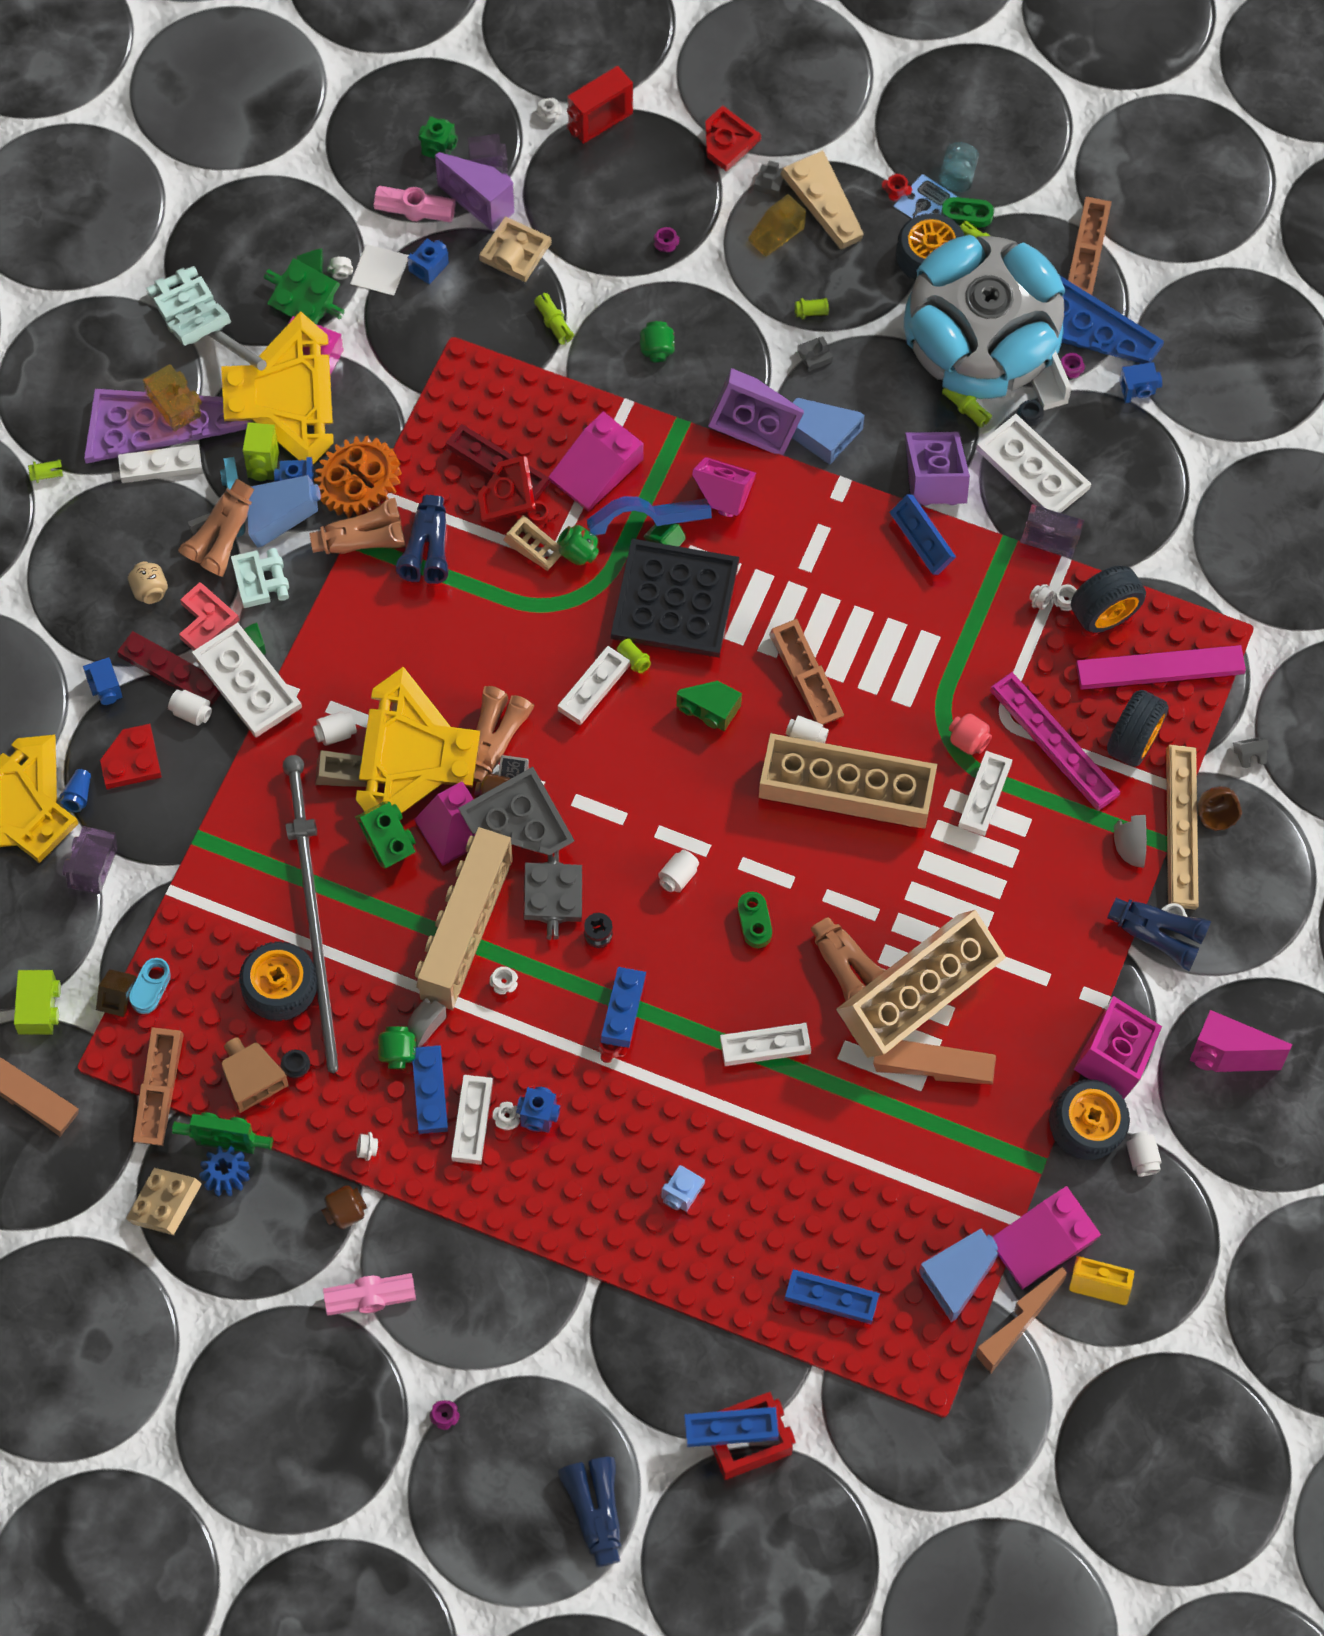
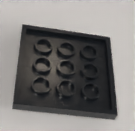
M632 539L612 626L611 639L619 641L631 639L636 644L720 658L739 566V557Z

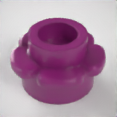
M663 227L654 236V246L659 251L671 252L679 244V237L672 228Z
M1068 353L1060 360L1066 376L1069 378H1077L1085 370L1083 359L1076 353Z
M447 1400L436 1402L429 1414L431 1423L436 1424L442 1430L449 1429L451 1425H456L459 1420L457 1405ZM446 1412L448 1414L447 1417H442V1413Z

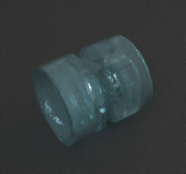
M962 142L952 143L947 147L943 161L944 164L939 175V182L944 188L954 192H965L971 188L974 171L979 159L977 149Z

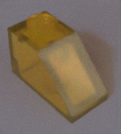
M787 194L767 210L748 237V241L765 257L805 228L806 210Z

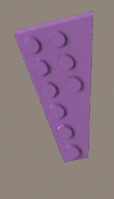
M95 389L84 459L87 464L115 458L119 454L148 451L247 429V423H254V421L224 422L223 397Z

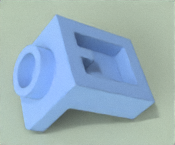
M679 1165L669 1183L664 1184L662 1187L661 1198L672 1209L679 1210L680 1208L687 1212L705 1184V1179Z

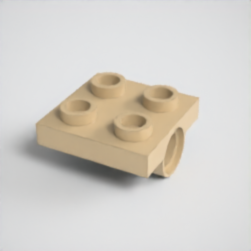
M505 216L480 253V261L526 282L551 245V237Z
M154 1168L126 1219L133 1225L174 1235L201 1183L193 1177Z

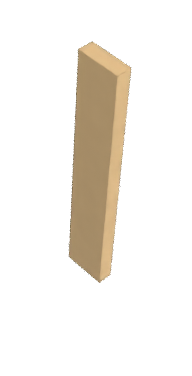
M1169 745L1166 748L1168 904L1176 903L1184 909L1195 910L1199 907L1196 748Z

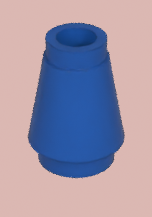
M83 769L75 770V773L61 792L60 804L67 811L80 812L82 808L86 807L91 774Z

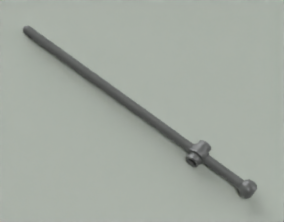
M291 755L284 759L282 765L283 771L289 776L295 818L293 823L286 824V831L289 841L297 839L312 957L317 978V995L328 1071L335 1073L338 1071V1060L309 846L310 837L317 836L315 819L306 820L300 778V774L304 770V761L297 755Z

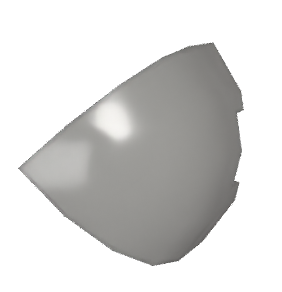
M1146 815L1131 816V822L1122 824L1121 821H1118L1114 825V842L1117 852L1124 861L1144 868L1146 859Z
M425 998L414 1010L408 1021L409 1032L414 1033L416 1036V1048L421 1047L447 1017L446 1007L436 1000L431 1004L428 998Z

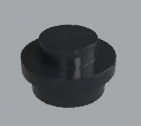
M1027 400L1018 407L1017 415L1029 426H1035L1043 420L1044 410L1037 401Z
M291 1050L282 1057L281 1068L286 1076L300 1078L309 1071L310 1060L305 1052Z

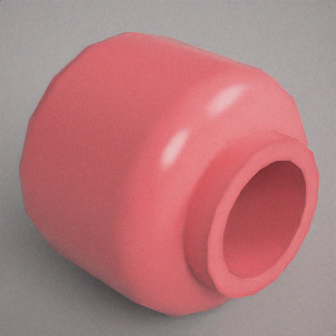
M966 714L962 718L957 716L949 727V731L952 732L950 736L952 745L968 755H973L976 752L981 754L992 738V735L989 734V725L973 714Z

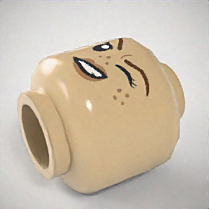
M140 562L129 573L128 582L134 597L138 601L153 604L164 597L168 585L159 565Z

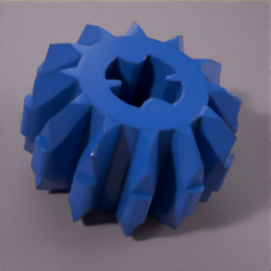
M218 1146V1154L214 1155L212 1152H207L206 1156L209 1161H201L200 1167L204 1171L199 1174L200 1179L206 1181L204 1184L205 1188L208 1191L214 1189L215 1195L218 1197L222 1194L223 1190H226L227 1195L231 1197L233 1193L232 1188L235 1187L237 1190L242 1191L243 1185L241 1182L249 1180V1174L246 1171L250 1169L248 1162L244 1161L245 1156L242 1152L235 1154L234 1147L232 1146L226 1152H223L222 1147ZM223 1168L228 1169V1173L225 1175H222L221 1169Z

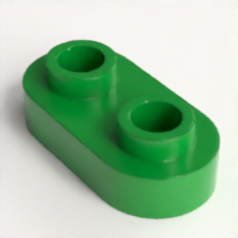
M951 197L944 201L941 215L947 216L949 219L951 218L958 225L967 221L973 227L982 228L992 223L994 208L991 203L985 200Z
M747 892L738 901V914L743 937L749 946L763 948L770 943L772 938V926L767 903L761 894ZM749 902H755L757 906L751 908L747 904ZM761 928L763 932L757 934L753 931V929Z

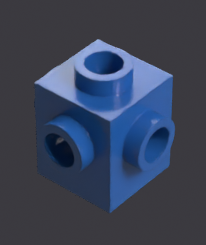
M527 1087L525 1097H519L516 1113L520 1114L522 1127L536 1132L543 1131L549 1133L552 1122H557L560 1105L556 1104V1094L552 1093L551 1090L544 1087H535V1089Z

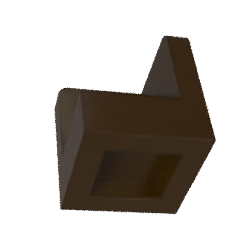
M109 969L98 986L96 1010L124 1017L127 1012L129 992L136 981V976Z

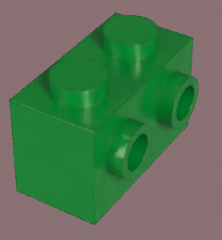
M384 801L355 816L380 867L387 868L416 852L413 847L416 844L415 839L409 829L404 830L400 822L403 816L396 804L392 805L390 801Z

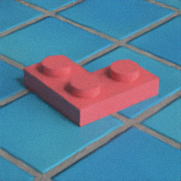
M201 582L180 599L181 605L197 618L179 634L180 639L193 651L239 621V616Z

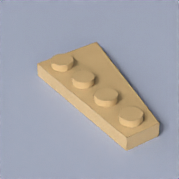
M823 150L783 167L781 176L840 249L861 241L864 235Z

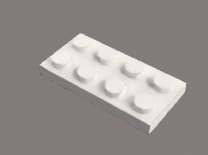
M1017 414L977 444L976 450L1051 520L1091 487V483Z
M236 623L192 652L193 658L255 738L302 708L301 702L239 623Z

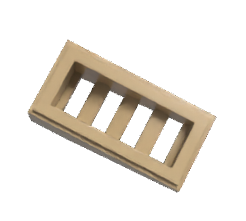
M524 515L510 529L503 540L547 571L561 556L559 545ZM523 531L526 535L521 539L518 535ZM532 537L535 541L529 546L526 542ZM541 543L544 547L538 553L534 549ZM550 549L553 553L546 560L543 555Z

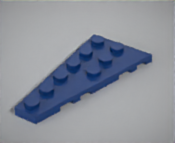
M1060 276L1065 289V294L1063 295L1062 343L1142 364L1151 363L1164 345V340Z

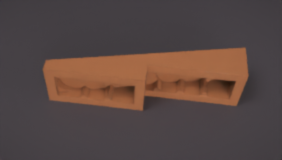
M1086 197L1068 281L1092 295L1111 201Z
M794 619L772 628L769 636L815 722L825 725L843 717L844 713L822 666L818 665L798 620Z
M153 1027L151 1029L144 1083L141 1084L133 1137L134 1143L163 1146L184 1036L179 1030Z
M902 1040L885 1054L874 1056L873 1064L876 1072L934 1076L936 1081L993 1084L996 1055Z
M0 1057V1096L10 1104H16L60 1137L78 1115L79 1109Z
M1060 1268L1017 1301L1014 1312L1018 1317L978 1347L975 1356L990 1374L1062 1285L1067 1274L1063 1268Z

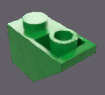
M719 681L679 689L676 706L688 716L694 715L702 719L707 726L713 729L719 728L725 732L741 707L742 693Z

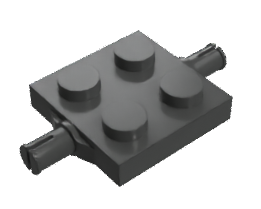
M559 850L554 853V857L553 854L548 855L547 862L525 863L524 920H539L547 923L546 938L551 940L553 929V940L559 938L558 924L566 921L581 922L582 865L559 863Z

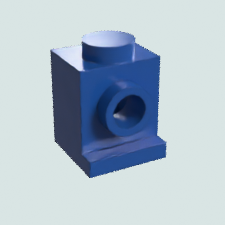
M426 239L413 254L410 253L407 257L409 272L429 285L449 264L447 247L439 240L432 242Z
M1154 362L1122 367L1119 382L1125 403H1130L1133 397H1149L1156 393L1157 388H1162L1161 373L1156 372Z
M306 457V460L280 461V469H274L275 482L308 475L314 483L312 457Z
M109 657L83 666L93 696H99L101 705H109L117 699L123 698Z

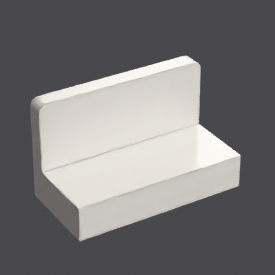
M1056 351L1052 355V365L1046 367L1031 381L1043 410L1068 404L1071 385Z

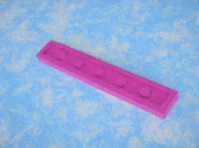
M1241 645L1078 660L1076 664L1080 690L1245 674L1246 671Z
M1013 672L991 686L990 692L1097 811L1120 795L1119 789Z

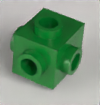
M430 117L426 126L422 125L418 135V140L421 141L422 155L435 159V155L439 152L450 155L451 151L455 149L458 136L455 135L454 124L445 119Z

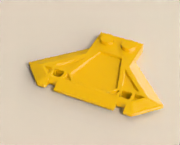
M300 311L258 356L267 363L264 370H258L253 365L221 366L224 422L253 420L255 423L275 425L277 442L298 460H306V457H312L314 465L334 444L333 434H325V424H333L329 355H321L320 346L328 345V335ZM303 347H310V355H303ZM314 425V434H307V426Z
M404 667L374 687L371 699L380 700L379 708L369 710L359 780L367 781L366 791L357 790L356 801L364 812L384 801H390L392 805H397L402 814L442 784L456 785L463 781L466 787L473 788L480 731L450 727ZM391 702L398 703L396 712L389 711ZM378 783L385 784L384 793L377 792Z
M55 735L17 738L11 744L16 751L10 757L4 753L0 755V847L17 845L39 863L79 824L77 818L57 804ZM24 758H26L27 760L22 765H20L19 763Z

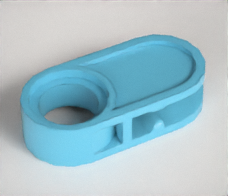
M152 958L143 965L129 995L131 1006L136 1012L147 1014L157 1007L171 978L169 965L165 960ZM154 967H161L165 972L161 978L152 979L148 976L149 971Z

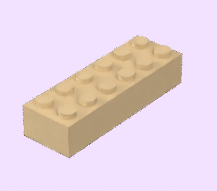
M770 733L760 780L759 798L925 829L937 764Z
M478 827L476 835H471L467 842V857L465 861L461 860L456 870L457 882L455 886L450 885L446 895V902L448 904L445 911L440 910L437 916L435 926L438 929L435 936L430 935L425 948V952H428L425 961L418 963L415 977L418 978L416 988L419 989L420 1000L428 998L429 1003L436 1000L450 1010L454 1009L512 863L511 837Z
M977 911L964 912L951 919L836 1010L867 1058L883 1055L1006 957Z

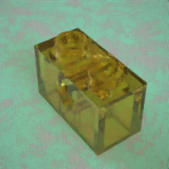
M171 364L143 379L146 395L174 432L201 417L199 405L202 404L199 395L195 390H189L187 380L182 372H176Z

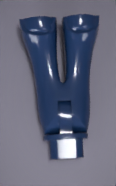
M424 495L422 503L417 507L407 547L396 564L397 574L406 581H420L426 542L429 543L424 567L425 581L437 584L444 582L448 577L449 570L445 556L446 508L443 506L444 498L441 496Z
M1117 897L1107 916L1108 919L1117 922L1119 928L1121 927L1130 935L1164 952L1187 971H1190L1199 947L1160 931L1159 928L1171 930L1198 944H1202L1211 923L1207 919L1177 915L1145 903L1132 902L1131 899L1126 902Z
M602 1457L588 1461L598 1509H594L583 1462L571 1464L558 1470L559 1478L575 1507L589 1553L594 1555L597 1567L621 1562L618 1549L621 1548L620 1526L614 1488L616 1463L613 1457Z

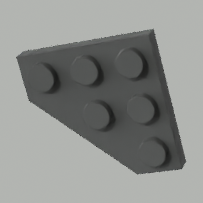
M534 767L458 808L469 830L475 835L478 827L511 837V845L546 855H551L574 842L571 833Z

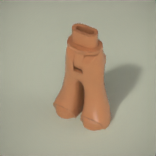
M236 479L231 489L227 488L226 492L220 497L198 532L183 543L178 551L185 557L200 563L206 570L223 577L235 538L248 516L249 505L252 503L249 499L254 489Z
M395 498L387 499L379 507L368 513L330 523L325 526V529L324 526H321V531L309 533L313 553L325 551L326 554H345L366 548L406 547Z
M484 687L481 713L476 728L477 731H480L474 782H482L487 774L493 773V769L500 762L501 755L504 754L513 735L529 717L534 704L527 699L511 695L503 720L497 731L493 733L508 703V695L497 687Z
M829 917L812 926L811 931L816 936L815 943L835 974L842 988L845 1001L849 1000L863 989L865 985L867 986L886 971L876 965L861 950L851 936L839 924L835 925ZM850 965H851V966L854 968V970L857 972V974L859 975V977L861 978V980L864 982V984H863V983L856 977V975L853 973L852 969L850 968Z

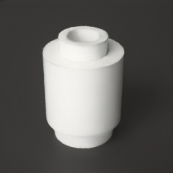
M176 690L168 704V709L173 712L174 716L197 726L201 725L202 722L206 723L212 713L209 700L187 690Z
M341 711L316 720L317 725L313 726L316 740L318 742L322 741L325 746L349 739L352 734L357 733L356 724L350 712L344 713Z
M798 715L796 720H790L785 735L825 743L829 729L823 728V724Z
M686 850L675 853L658 873L660 885L669 892H680L697 872L699 865L697 858Z
M1147 1131L1130 1135L1131 1139L1126 1142L1133 1170L1137 1171V1175L1144 1177L1160 1172V1164L1162 1162L1155 1136L1148 1135Z

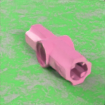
M379 186L376 189L374 209L404 214L411 221H420L423 218L451 223L456 205L455 199L425 194L418 187L400 190Z
M412 1273L387 1278L365 1276L355 1280L352 1284L323 1289L327 1316L352 1311L373 1313L384 1309L386 1305L416 1300Z

